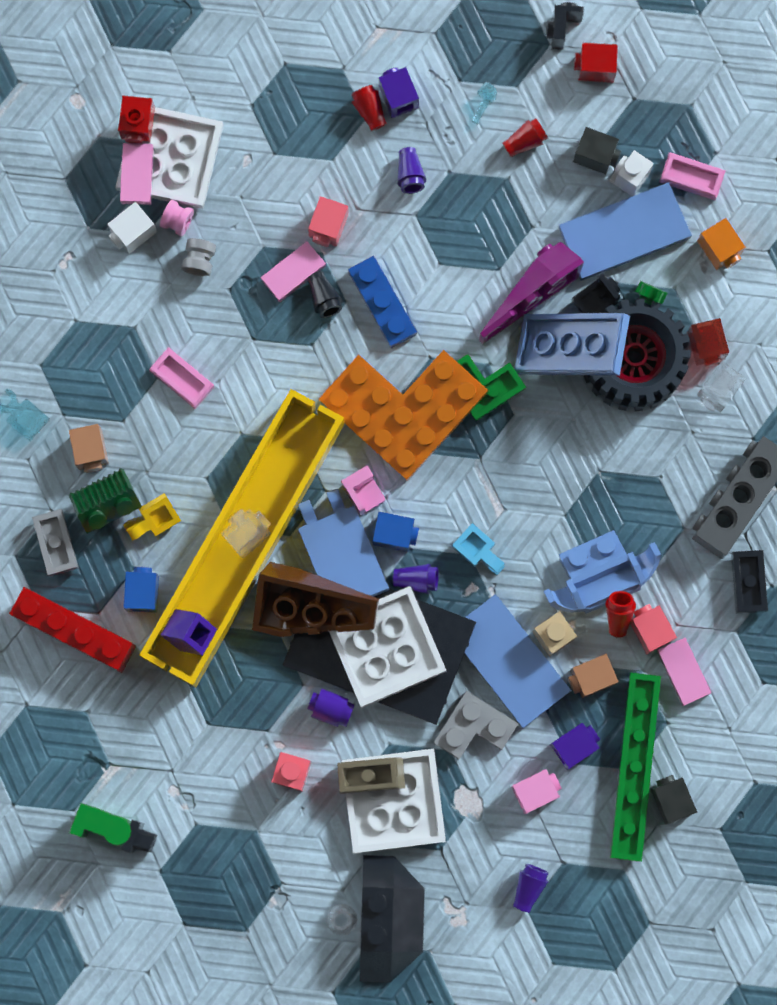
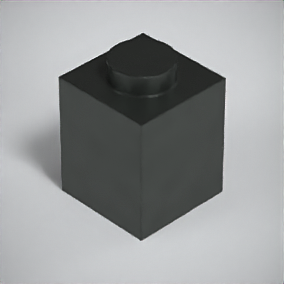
M585 127L573 162L606 175L609 166L615 167L621 150L616 149L619 139Z
M670 775L656 781L658 787L652 789L651 792L665 824H670L697 813L683 777L675 780L674 776Z

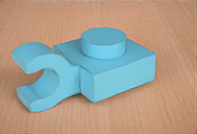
M473 523L452 545V548L474 567L482 561L496 576L505 567V563L490 551L495 546V542Z

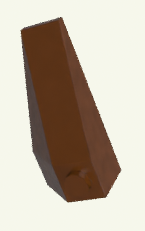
M269 562L259 573L252 630L279 637H287L299 633L312 635L324 631L350 632L374 630L379 599L300 568Z

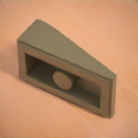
M402 757L337 763L339 794L405 789Z

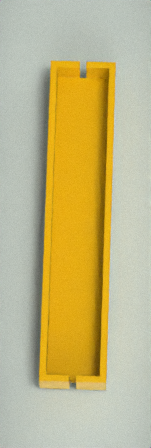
M290 389L139 654L141 658L166 672L171 667L169 673L195 688L198 686L256 583L259 573L265 567L295 514L298 504L304 498L344 427V417L322 405H319L317 409L318 415L314 414L316 409L315 401ZM175 609L199 613L217 629L203 656L179 651L161 636Z

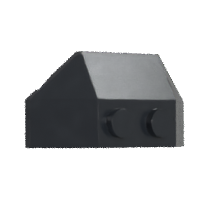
M363 855L360 982H392L423 953L425 888L395 856Z

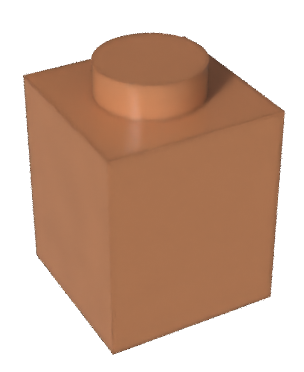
M99 424L69 430L75 465L79 470H84L85 473H92L102 470V465L109 464L103 432Z
M607 653L573 667L570 670L572 675L568 677L573 692L575 694L580 693L582 698L619 682Z

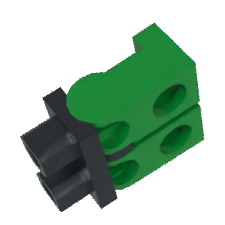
M80 803L69 832L79 837H87L89 831L104 836L113 845H122L121 850L129 853H134L135 848L151 853L158 837L157 834L143 830L145 824L137 820L130 821L84 803Z

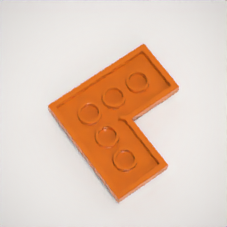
M443 350L404 394L395 388L364 358L358 355L319 400L328 409L344 417L345 424L406 480H409L489 390Z

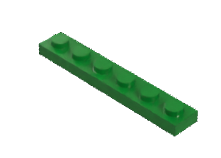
M629 673L610 858L642 862L661 676Z

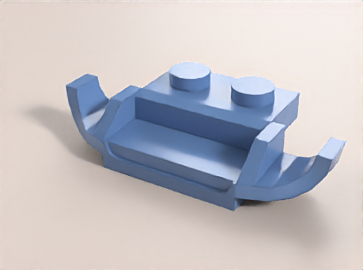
M613 530L559 554V560L569 577V580L566 581L567 587L557 591L547 589L544 590V593L550 605L557 610L571 613H590L605 606L606 600L613 592L625 591L633 594L641 590V586L655 572L661 559V553L654 542L649 544L647 550L640 555L634 556L633 552L626 554Z

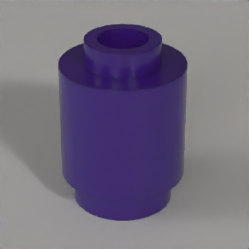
M321 688L319 694L313 692L307 709L313 711L311 718L335 727L339 725L347 727L355 704L348 702L349 699Z

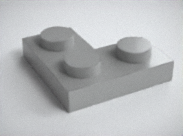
M466 690L434 741V744L460 759L475 734L502 750L518 723Z

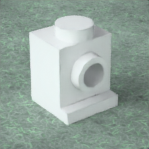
M633 151L629 158L627 156L622 157L609 182L629 195L634 196L649 176L654 163L638 152Z

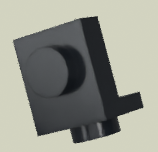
M565 2L554 6L552 21H547L546 39H552L551 49L563 50L566 22H582L584 15L583 6H577V4L572 2Z
M602 273L597 276L596 281L572 297L571 301L580 313H604L605 308L612 304L615 306L618 303L620 288L613 278L609 277L607 279Z

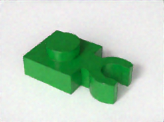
M641 280L635 291L640 294L639 299H645L644 302L649 305L653 301L663 304L668 292Z

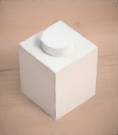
M136 202L108 223L111 234L108 235L110 240L119 250L124 247L129 254L157 233L154 223Z

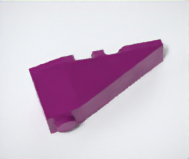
M562 242L557 243L555 246L548 244L539 250L536 254L538 257L480 332L479 341L484 344L522 318L524 314L529 313L578 279L584 264L581 257Z

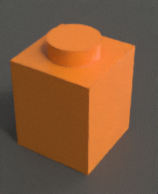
M727 218L703 231L697 240L716 270L724 265L728 269L742 260L740 255H742L746 248Z

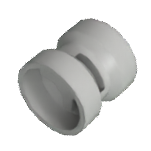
M187 239L185 249L188 252V257L183 259L181 269L193 275L210 276L212 265L209 261L215 255L216 245L202 239Z

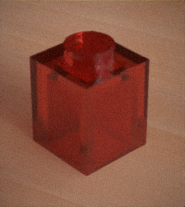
M718 318L693 324L688 329L687 333L696 366L705 364L706 368L722 364V360L729 354V349L721 319Z

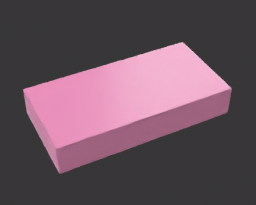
M123 143L121 204H133L136 202L137 204L151 205L153 144Z
M669 152L659 182L663 184L669 182L672 187L716 200L725 170Z
M307 241L261 277V281L275 298L281 302L307 282V278L311 274L319 272L326 267V263Z
M169 347L149 369L154 376L194 409L200 405L215 387L214 384Z
M682 638L657 650L682 706L712 693L686 638Z

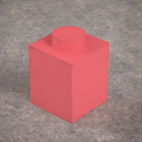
M320 196L308 228L309 237L313 238L312 241L324 247H329L330 244L338 245L349 215L348 205Z
M650 604L634 612L635 618L631 620L630 625L646 655L677 638L660 605L652 609Z
M280 752L271 782L303 792L311 761Z

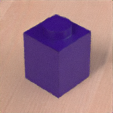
M397 67L388 69L382 73L381 77H378L379 90L391 118L419 108V97L406 67L402 69Z
M175 609L161 636L179 651L203 656L217 629L199 613Z
M582 722L552 742L550 746L566 770L600 749L597 744L600 738L591 725L585 727Z

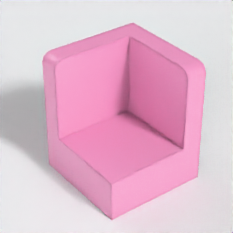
M368 465L341 480L343 489L360 516L385 502V497L374 481V475Z

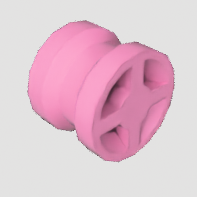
M170 200L162 214L160 227L163 229L171 228L175 230L177 235L182 237L190 226L194 209L189 207L182 208L178 202Z

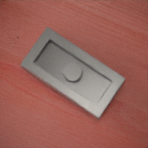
M59 509L32 517L48 576L78 569L63 510Z

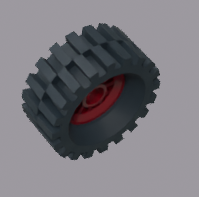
M636 298L634 304H629L628 299L620 301L618 307L614 308L612 304L605 308L604 313H625L630 316L622 359L623 367L621 368L620 375H584L586 383L591 382L593 385L591 391L596 396L602 394L605 397L603 402L609 406L612 402L619 404L618 409L626 411L628 407H634V412L643 411L645 406H649L650 409L659 405L660 401H666L671 397L688 370L689 366L687 364L691 358V350L687 349L690 343L688 334L683 335L682 333L685 326L681 320L676 323L672 320L674 312L669 308L665 313L658 310L660 303L655 301L652 302L651 306L644 305L645 299ZM631 337H636L635 343L632 342ZM641 338L646 340L643 344H640ZM649 344H651V346L653 347L650 349H646V347ZM637 351L642 356V361L639 363L629 361L627 353ZM642 369H644L648 374L644 375ZM626 370H629L628 376L623 374ZM634 371L637 372L638 377H633Z

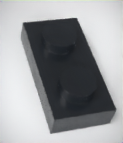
M763 550L732 552L736 614L767 612L768 602Z

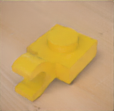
M163 493L139 508L142 514L141 517L130 519L123 526L133 541L149 530L153 532L154 536H157L181 520L169 499Z

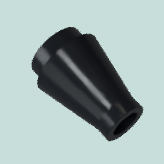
M320 271L311 274L307 280L310 285L314 311L319 313L321 318H329L338 314L342 310V298L327 280L324 272Z

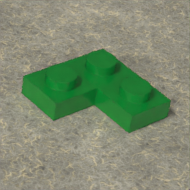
M469 354L457 361L489 390L470 411L475 421H478L526 389L525 384L510 362L484 378Z

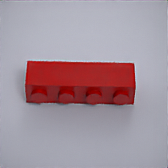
M23 587L9 613L14 618L120 673H123L136 648V645L25 587Z

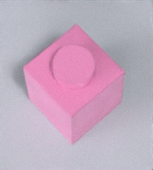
M546 769L511 786L524 814L559 798L560 796L557 791L562 789L554 772L548 774Z

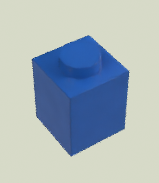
M378 512L373 545L408 552L409 546H416L419 528L414 527L415 519Z
M134 567V572H126L124 609L127 612L157 613L159 576L157 573H152V568Z

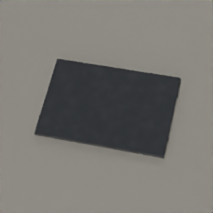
M389 589V591L374 597L381 599L397 591ZM416 599L447 672L377 702L437 725L477 622ZM329 631L308 635V633L294 635L283 666L355 693Z

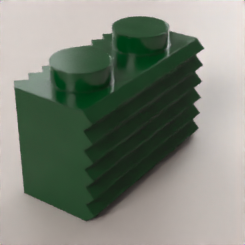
M121 468L118 472L114 471L113 474H108L107 477L103 476L102 480L98 479L97 482H92L91 485H86L85 488L81 487L80 491L76 490L75 493L69 494L77 517L87 534L142 507L124 469Z

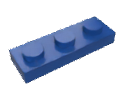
M374 255L348 269L352 281L390 348L417 335L414 325Z

